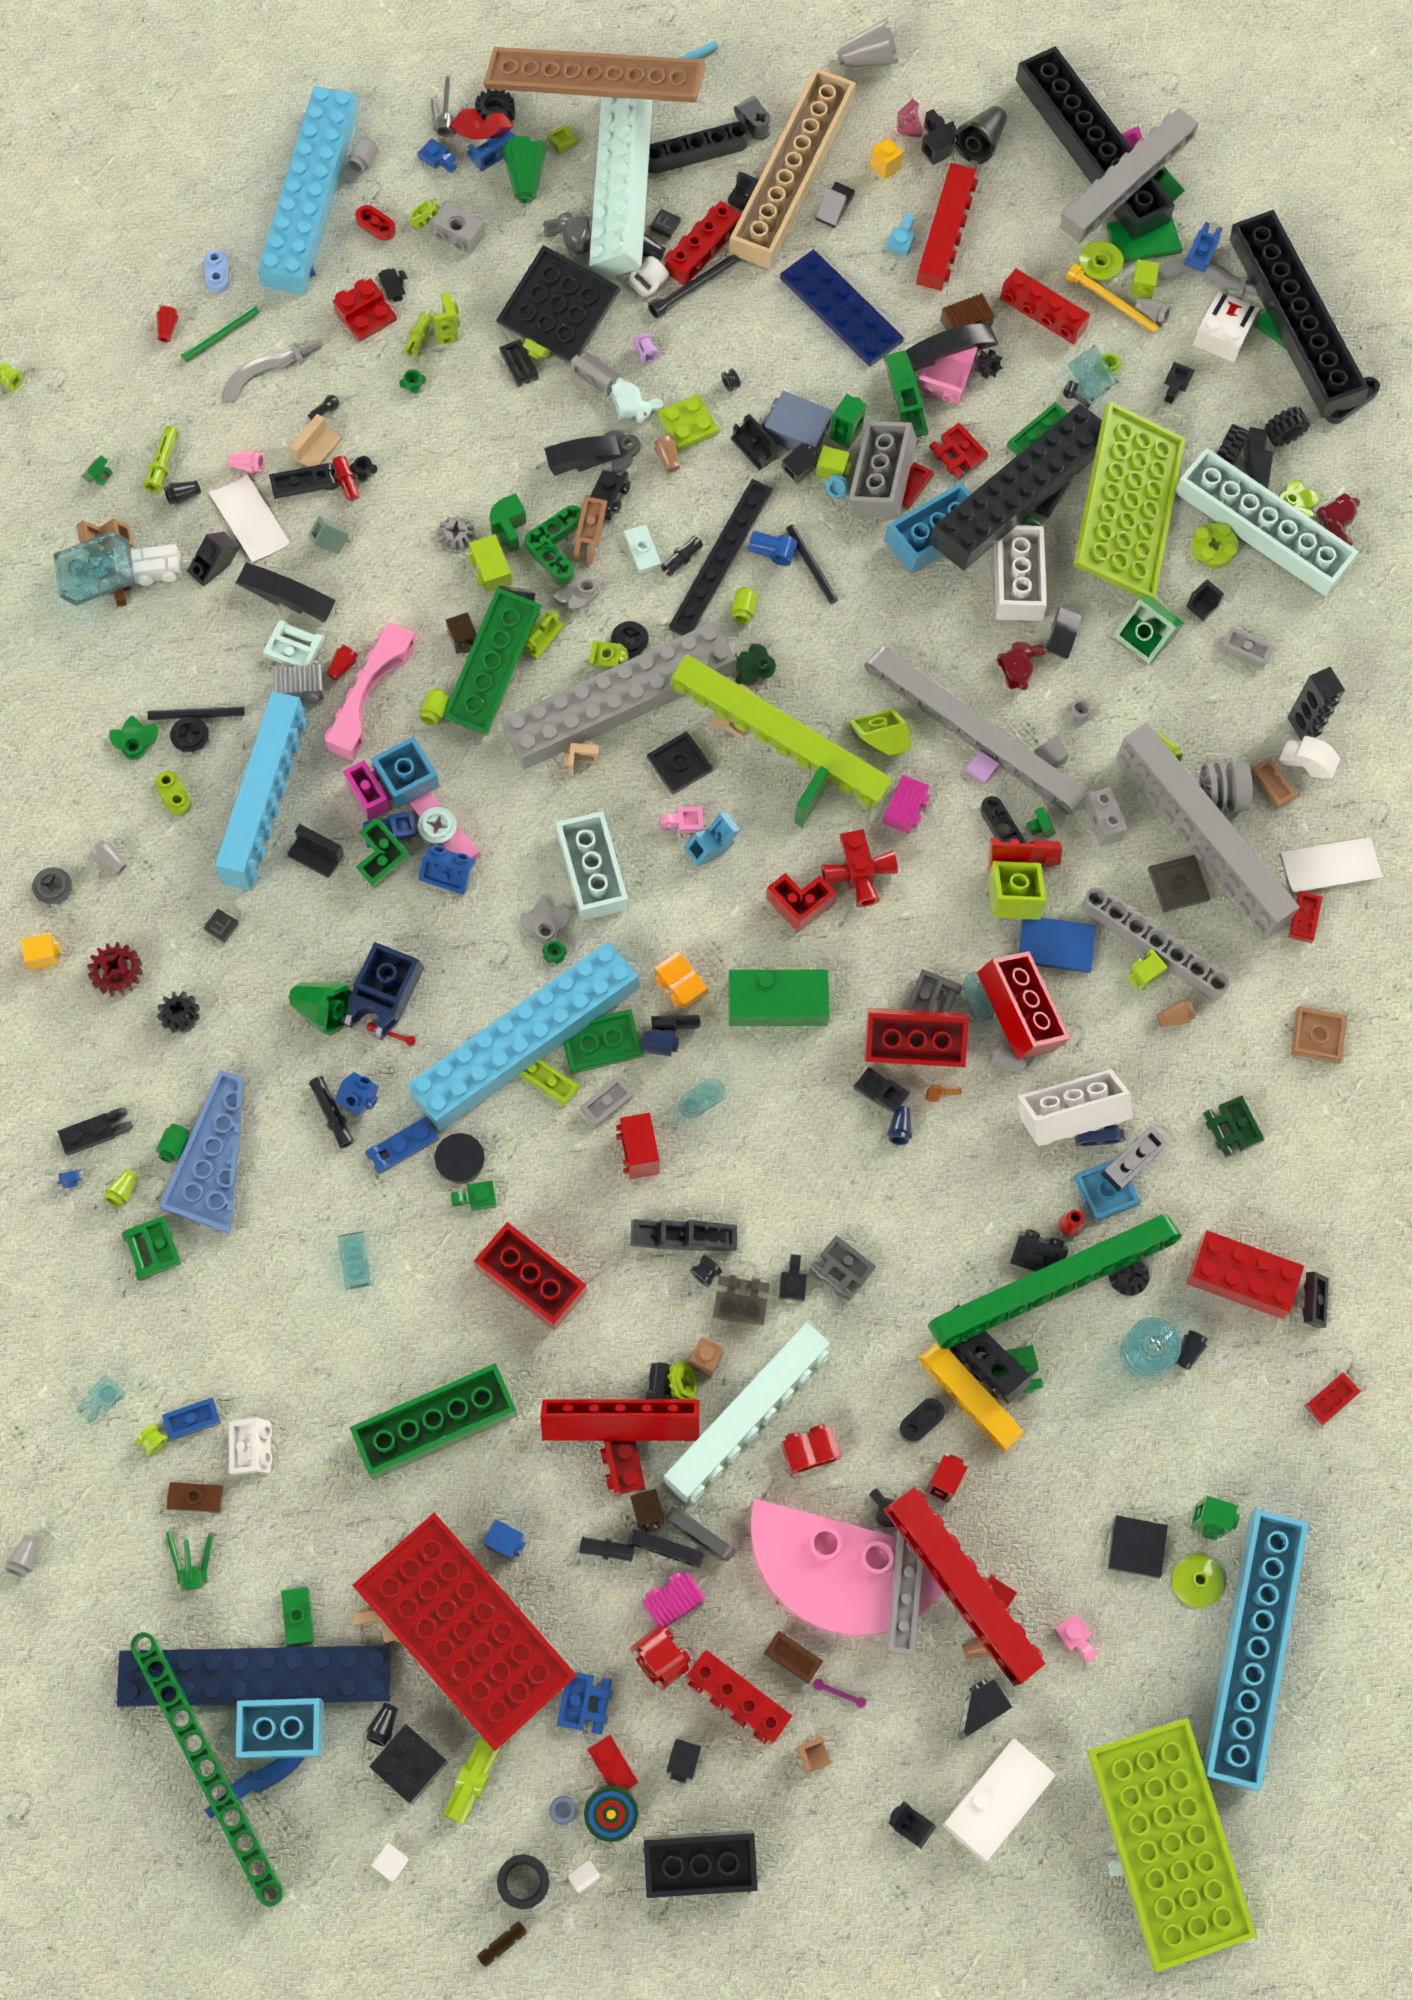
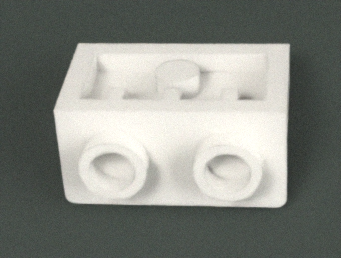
M249 1418L229 1422V1474L242 1475L256 1472L267 1474L271 1472L272 1429L270 1421L260 1418Z

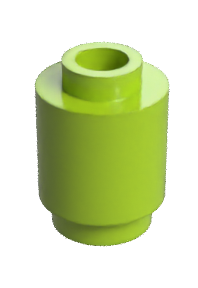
M742 587L735 591L731 608L733 621L740 624H748L753 619L758 595L752 588Z
M438 688L427 691L420 709L421 721L432 726H436L442 721V716L450 700L445 691Z

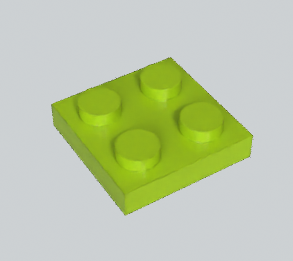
M699 394L657 411V417L668 436H671L672 440L676 441L678 452L719 434V429Z

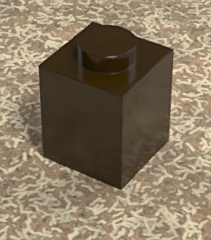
M468 612L445 619L447 632L456 654L469 653L477 634Z
M656 1489L631 1495L630 1501L638 1530L644 1529L645 1532H652L660 1529V1524L664 1523V1516Z

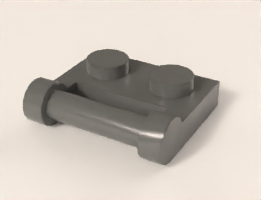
M922 969L905 1010L932 1011L942 987L948 992L940 1012H950L956 996L961 993L963 987L955 981Z

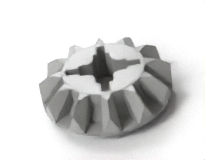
M457 515V517L453 518L448 516L447 520L441 521L439 529H437L439 542L445 548L462 550L467 548L469 542L474 540L475 531L473 524L467 518L464 519ZM456 526H458L460 533L454 539L451 531H454Z

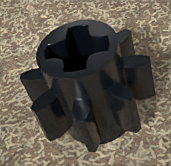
M992 349L988 351V354L981 350L980 355L974 358L977 365L974 370L981 373V377L985 379L988 378L989 374L996 377V373L1003 369L1000 363L1003 358L996 355V351Z

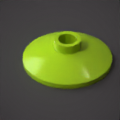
M1095 241L1087 244L1079 255V265L1083 268L1082 270L1088 277L1095 280L1105 281L1116 277L1121 272L1124 263L1121 251L1115 245L1105 241Z
M1192 1554L1182 1558L1175 1565L1171 1576L1172 1588L1176 1596L1190 1607H1208L1221 1597L1224 1590L1225 1581L1221 1568L1213 1559L1205 1555ZM1197 1575H1201L1204 1578L1202 1585L1196 1582Z

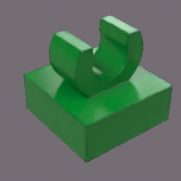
M100 455L81 477L88 483L95 479L98 485L103 486L106 482L101 478V473H105L110 477L113 472L110 468L104 467L108 460Z
M1041 807L1034 810L1037 819L1027 823L1032 835L1039 834L1042 831L1047 838L1055 835V829L1045 809Z

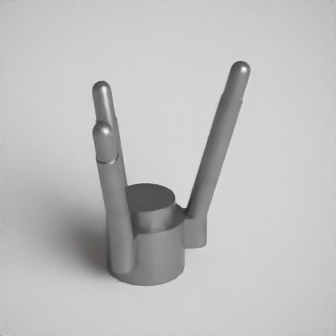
M446 76L443 113L439 117L435 98L431 97L434 120L433 130L443 137L452 136L453 132L456 133L450 126L454 120L453 116L448 113L449 76ZM462 104V105H461V108H460L459 112H460L462 109H465V107H466L465 104Z

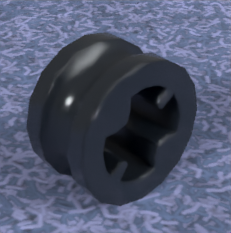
M733 368L729 369L728 373H721L722 382L729 392L733 391L734 387H741L738 374Z

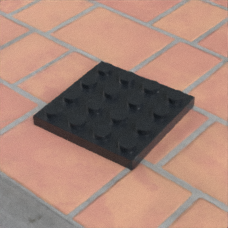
M543 245L496 319V322L520 337L531 339L542 347L548 348L551 354L571 364V360L576 355L580 357L621 289L620 286Z

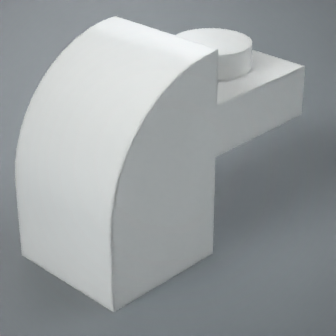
M1304 736L1302 741L1287 740L1279 761L1284 766H1302L1311 777L1332 779L1340 757L1326 742L1314 737Z

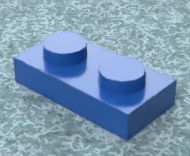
M213 1397L162 1415L170 1441L221 1424Z

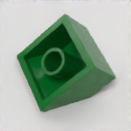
M1146 595L1138 599L1113 636L1148 664H1151L1173 640L1184 622L1151 596Z

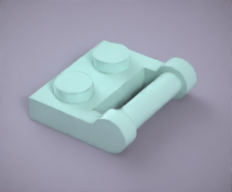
M279 620L263 651V656L291 667L312 665L319 649L324 644L325 636L318 633L316 635L288 625V622L284 620ZM282 635H290L292 637L311 643L310 647L291 639L285 638Z

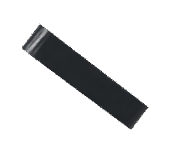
M738 121L650 144L648 172L658 174L741 152L746 149L748 144V127L745 123Z

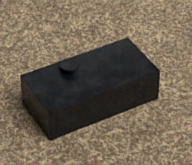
M753 1830L643 1837L647 1898L758 1891L755 1835Z

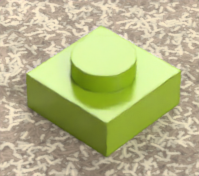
M526 338L523 347L529 350L528 355L538 360L541 357L549 359L551 352L548 348L542 347L535 343V341Z

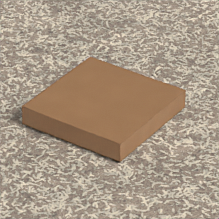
M1298 1006L1295 1015L1291 1055L1340 1064L1342 1062L1347 1015Z

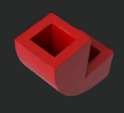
M475 108L462 109L450 124L457 133L474 140L498 138L508 133L514 127L504 113L490 114L484 121Z

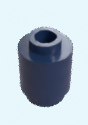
M658 1029L645 1030L642 1050H647L650 1054L670 1057L672 1052L677 1053L679 1038L675 1037V1032Z

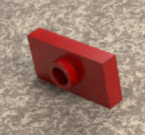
M913 462L908 475L902 508L910 509L934 476L932 470Z
M1298 891L1295 902L1300 908L1291 920L1289 938L1309 943L1314 941L1323 896Z
M1342 1372L1305 1405V1408L1323 1426L1361 1391Z

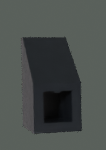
M225 532L206 534L187 572L202 586H206L231 564L240 546Z

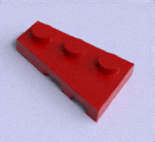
M990 838L988 872L990 873L993 861L1041 863L1042 868L1061 865V844L1058 841L1040 840L1020 843L1018 839H1010L1009 842H999L998 838Z

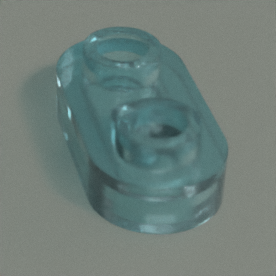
M976 971L967 974L963 982V990L970 1013L977 1020H987L992 1017L994 1009ZM971 984H978L979 989H973ZM984 1006L986 1011L980 1012L977 1007Z
M709 1078L684 1093L679 1100L681 1114L687 1118H696L720 1103L725 1094L723 1083L716 1078ZM709 1090H715L717 1094L715 1096H710L707 1092ZM694 1103L696 1108L690 1110L687 1108V1105Z

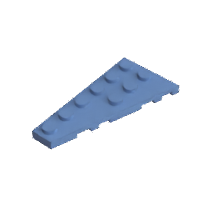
M219 1070L159 1205L161 1210L231 1235L244 1092V1079L242 1077Z

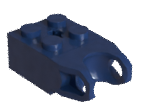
M374 942L353 985L354 989L349 997L345 1025L353 1028L366 1014L378 1015L375 1036L383 1041L388 1032L398 1024L421 977L424 967L420 960Z

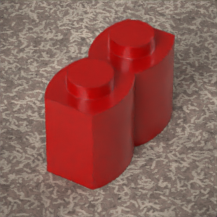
M824 1424L810 1428V1433L800 1435V1432L788 1434L785 1436L786 1440L781 1443L790 1475L833 1463L842 1457L832 1426L825 1428Z

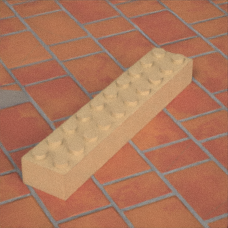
M818 68L814 69L730 237V255L734 254L738 258L771 269L854 100L856 82Z

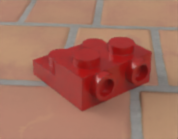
M371 278L366 281L364 279L358 280L354 284L353 289L347 292L345 290L339 291L333 300L334 311L358 342L397 321L396 314L386 303L383 293Z

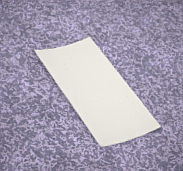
M248 474L229 485L209 492L251 562L264 558L290 544V541Z
M1371 837L1281 852L1285 871L1293 892L1384 877L1377 861Z

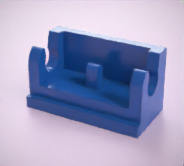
M509 131L501 137L488 140L477 148L471 144L468 146L467 156L482 172L504 158L502 144L506 145L507 139L516 137V135Z

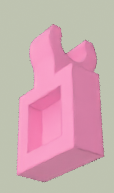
M702 806L678 807L677 814H661L662 830L673 829L674 827H678L679 833H696L704 830Z
M1076 1613L1054 1629L1068 1651L1071 1652L1077 1648L1087 1663L1098 1655L1095 1649L1086 1641L1092 1634Z

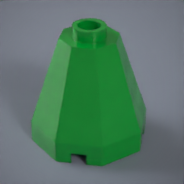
M301 982L291 988L288 998L290 1000L289 1004L321 1033L331 1036L342 1030L345 1025L341 1021L347 1015L349 997L352 991L348 990L347 984L341 982Z

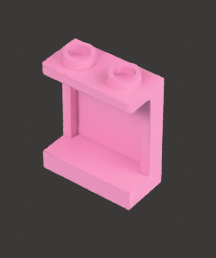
M977 347L936 359L935 365L923 368L917 382L919 392L924 396L936 397L947 403L959 405L974 364Z

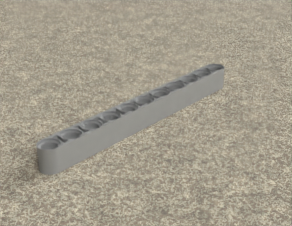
M880 646L864 664L865 669L873 677L978 752L981 751L999 763V767L1062 812L1072 815L1087 797L1086 791L1077 783L887 648Z

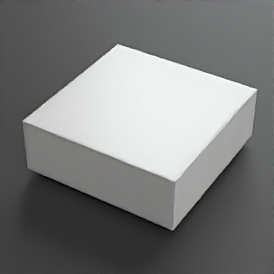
M387 1843L371 1866L394 1883L410 1859L390 1843Z

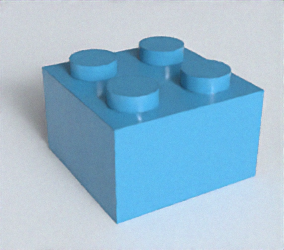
M414 736L371 758L373 768L383 787L388 791L396 808L439 787L438 775Z

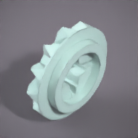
M433 807L423 812L420 816L418 830L423 840H427L431 844H443L445 841L451 840L454 833L457 832V821L454 814L448 809ZM441 818V825L445 828H439V830L436 833H434V827L431 825H436L437 822H439V819Z

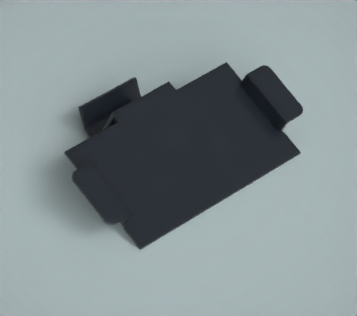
M388 268L378 273L388 299L393 298L394 302L403 300L402 295L406 294L402 286L404 285L403 280H408L405 271L400 270L399 276L395 268Z

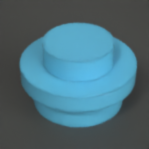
M832 475L826 481V492L833 498H841L848 491V481L842 475Z

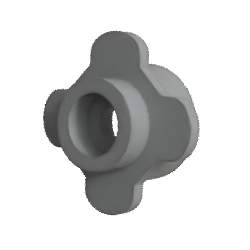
M1084 698L1067 705L1066 710L1071 713L1075 724H1081L1083 720L1094 717V711L1091 710L1090 703Z

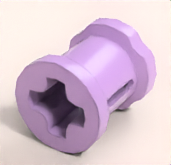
M643 333L634 338L633 346L638 349L641 355L640 360L643 364H649L658 359L660 353L657 348H654L652 337L649 333Z

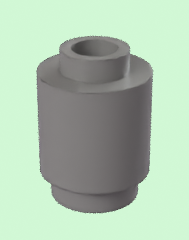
M369 138L359 139L350 153L348 161L349 166L354 171L363 173L364 170L369 168L378 154L376 143Z

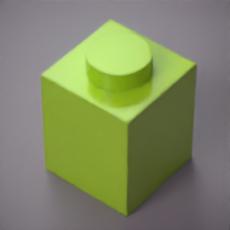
M1137 259L1130 295L1152 299L1160 263Z
M823 445L817 462L815 476L826 480L832 475L849 476L852 463L849 462L850 453Z

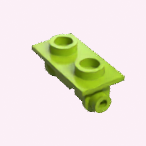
M556 611L545 612L533 627L524 651L536 659L540 658L565 626V623L557 619L559 614Z

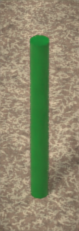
M253 305L182 353L181 357L185 362H188L260 313L259 309Z

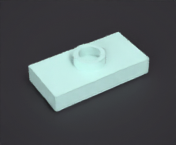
M643 525L624 531L625 539L639 574L661 568V561L647 526Z

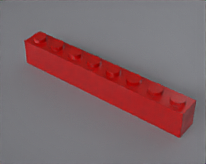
M915 1487L911 1488L884 1508V1512L1013 1686L1023 1684L1046 1664L1042 1659V1652L1036 1645L1030 1643L1026 1637L1025 1629L1010 1616L1008 1606L1002 1600H998L992 1592L993 1587L986 1578H982L978 1573L976 1563L961 1550L959 1540L953 1534H949L944 1527L942 1517L937 1512H933L929 1507L925 1494Z

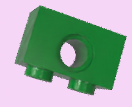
M846 393L833 413L830 439L849 449L863 429L867 404L860 398Z

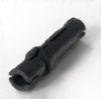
M318 1076L313 1078L308 1084L327 1119L328 1129L332 1130L340 1149L351 1146L355 1140L347 1128V1120L345 1116L341 1115L324 1077Z

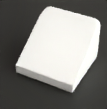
M586 1861L568 1875V1879L577 1893H582L601 1877L591 1861Z

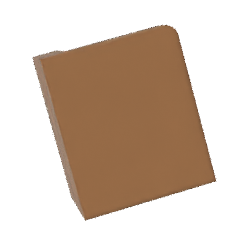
M823 1736L796 1747L805 1774L831 1765L824 1746Z

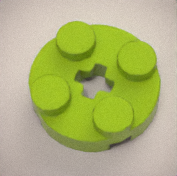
M1208 523L1196 529L1190 549L1195 560L1205 563L1206 567L1222 568L1227 566L1235 557L1238 549V540L1228 524ZM1211 542L1218 543V549H1214V547L1209 546V544H1211Z

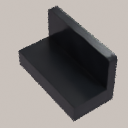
M299 824L294 831L297 839L287 853L288 857L329 878L344 856L342 846Z

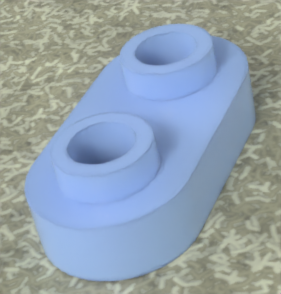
M220 250L209 251L204 257L207 288L213 293H223L229 287L227 258Z

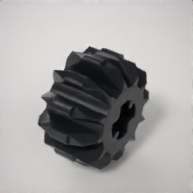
M172 991V998L169 999L163 996L162 999L165 1004H158L157 1008L160 1013H158L157 1018L159 1021H163L162 1026L164 1029L170 1027L171 1032L175 1034L178 1028H180L181 1032L185 1033L186 1026L190 1028L195 1027L192 1020L200 1019L197 1013L200 1010V1006L195 1003L194 996L187 997L184 991L177 996L176 992Z

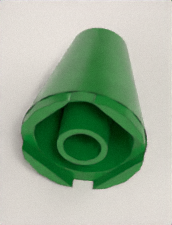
M531 136L512 137L507 139L506 145L502 144V152L514 197L524 204L531 203L537 197L547 150L546 143L542 139L538 138V142L531 141Z

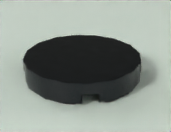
M464 1133L451 1134L442 1139L436 1147L434 1155L435 1166L441 1177L457 1184L467 1183L477 1178L485 1163L484 1150L480 1142L473 1136Z

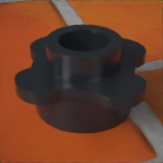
M367 456L356 458L354 463L350 465L351 472L355 473L360 481H366L369 475L375 474L378 470L377 466L372 464L371 459Z

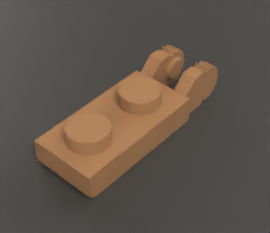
M588 496L584 497L575 536L576 544L573 561H579L582 544L590 546L589 553L587 554V563L593 564L606 515L607 500Z

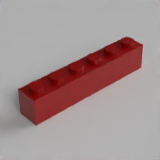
M950 163L919 266L916 285L942 291L944 282H949L952 271L948 269L949 264L954 265L957 255L954 247H959L962 233L959 230L960 228H965L968 215L964 213L965 210L970 211L973 200L970 193H975L978 179L975 178L976 169Z
M542 1399L540 1415L542 1441H697L700 1437V1399Z

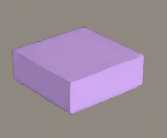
M979 751L965 771L985 785L999 767V763Z

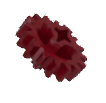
M116 942L114 948H111L109 943H107L106 950L104 951L101 948H97L99 955H91L90 958L94 963L87 964V968L91 971L88 973V977L90 980H93L92 985L94 988H99L102 994L109 990L111 997H114L116 991H119L123 996L124 989L126 988L133 991L134 989L131 984L133 982L139 984L140 980L137 975L143 974L140 968L143 964L141 959L137 958V952L135 950L131 951L127 944L122 949L119 942ZM128 960L131 962V971L126 967ZM100 968L103 970V974H102L103 978H102V979L100 978V975H99V969H100Z

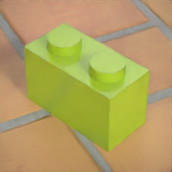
M496 534L469 542L470 552L467 553V558L470 566L475 565L477 572L474 574L478 585H483L486 593L496 590L499 586L512 585L511 571Z

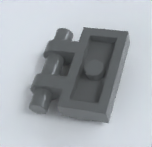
M836 1235L820 1254V1257L827 1262L824 1267L814 1262L809 1268L816 1275L817 1280L821 1283L824 1281L834 1289L836 1295L839 1297L842 1295L850 1301L856 1293L849 1289L848 1286L853 1282L861 1288L876 1269V1266ZM833 1268L845 1276L841 1282L830 1274Z

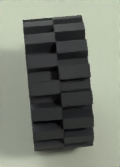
M487 89V93L484 91L480 92V96L476 97L475 109L484 121L490 114H493L487 111L489 107L500 106L503 110L498 113H504L512 124V120L515 119V103L509 92L505 94V90L491 91V89Z
M1294 406L1293 408H1288L1287 411H1281L1279 415H1274V419L1268 421L1269 423L1265 425L1264 430H1268L1267 435L1273 446L1278 447L1283 446L1285 443L1290 444V441H1295L1298 436L1304 435L1303 432H1307L1310 422L1301 407Z
M1232 424L1217 455L1231 465H1234L1248 437L1249 431Z

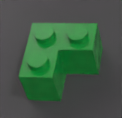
M376 817L359 832L374 852L358 864L356 868L374 888L412 858L379 817Z

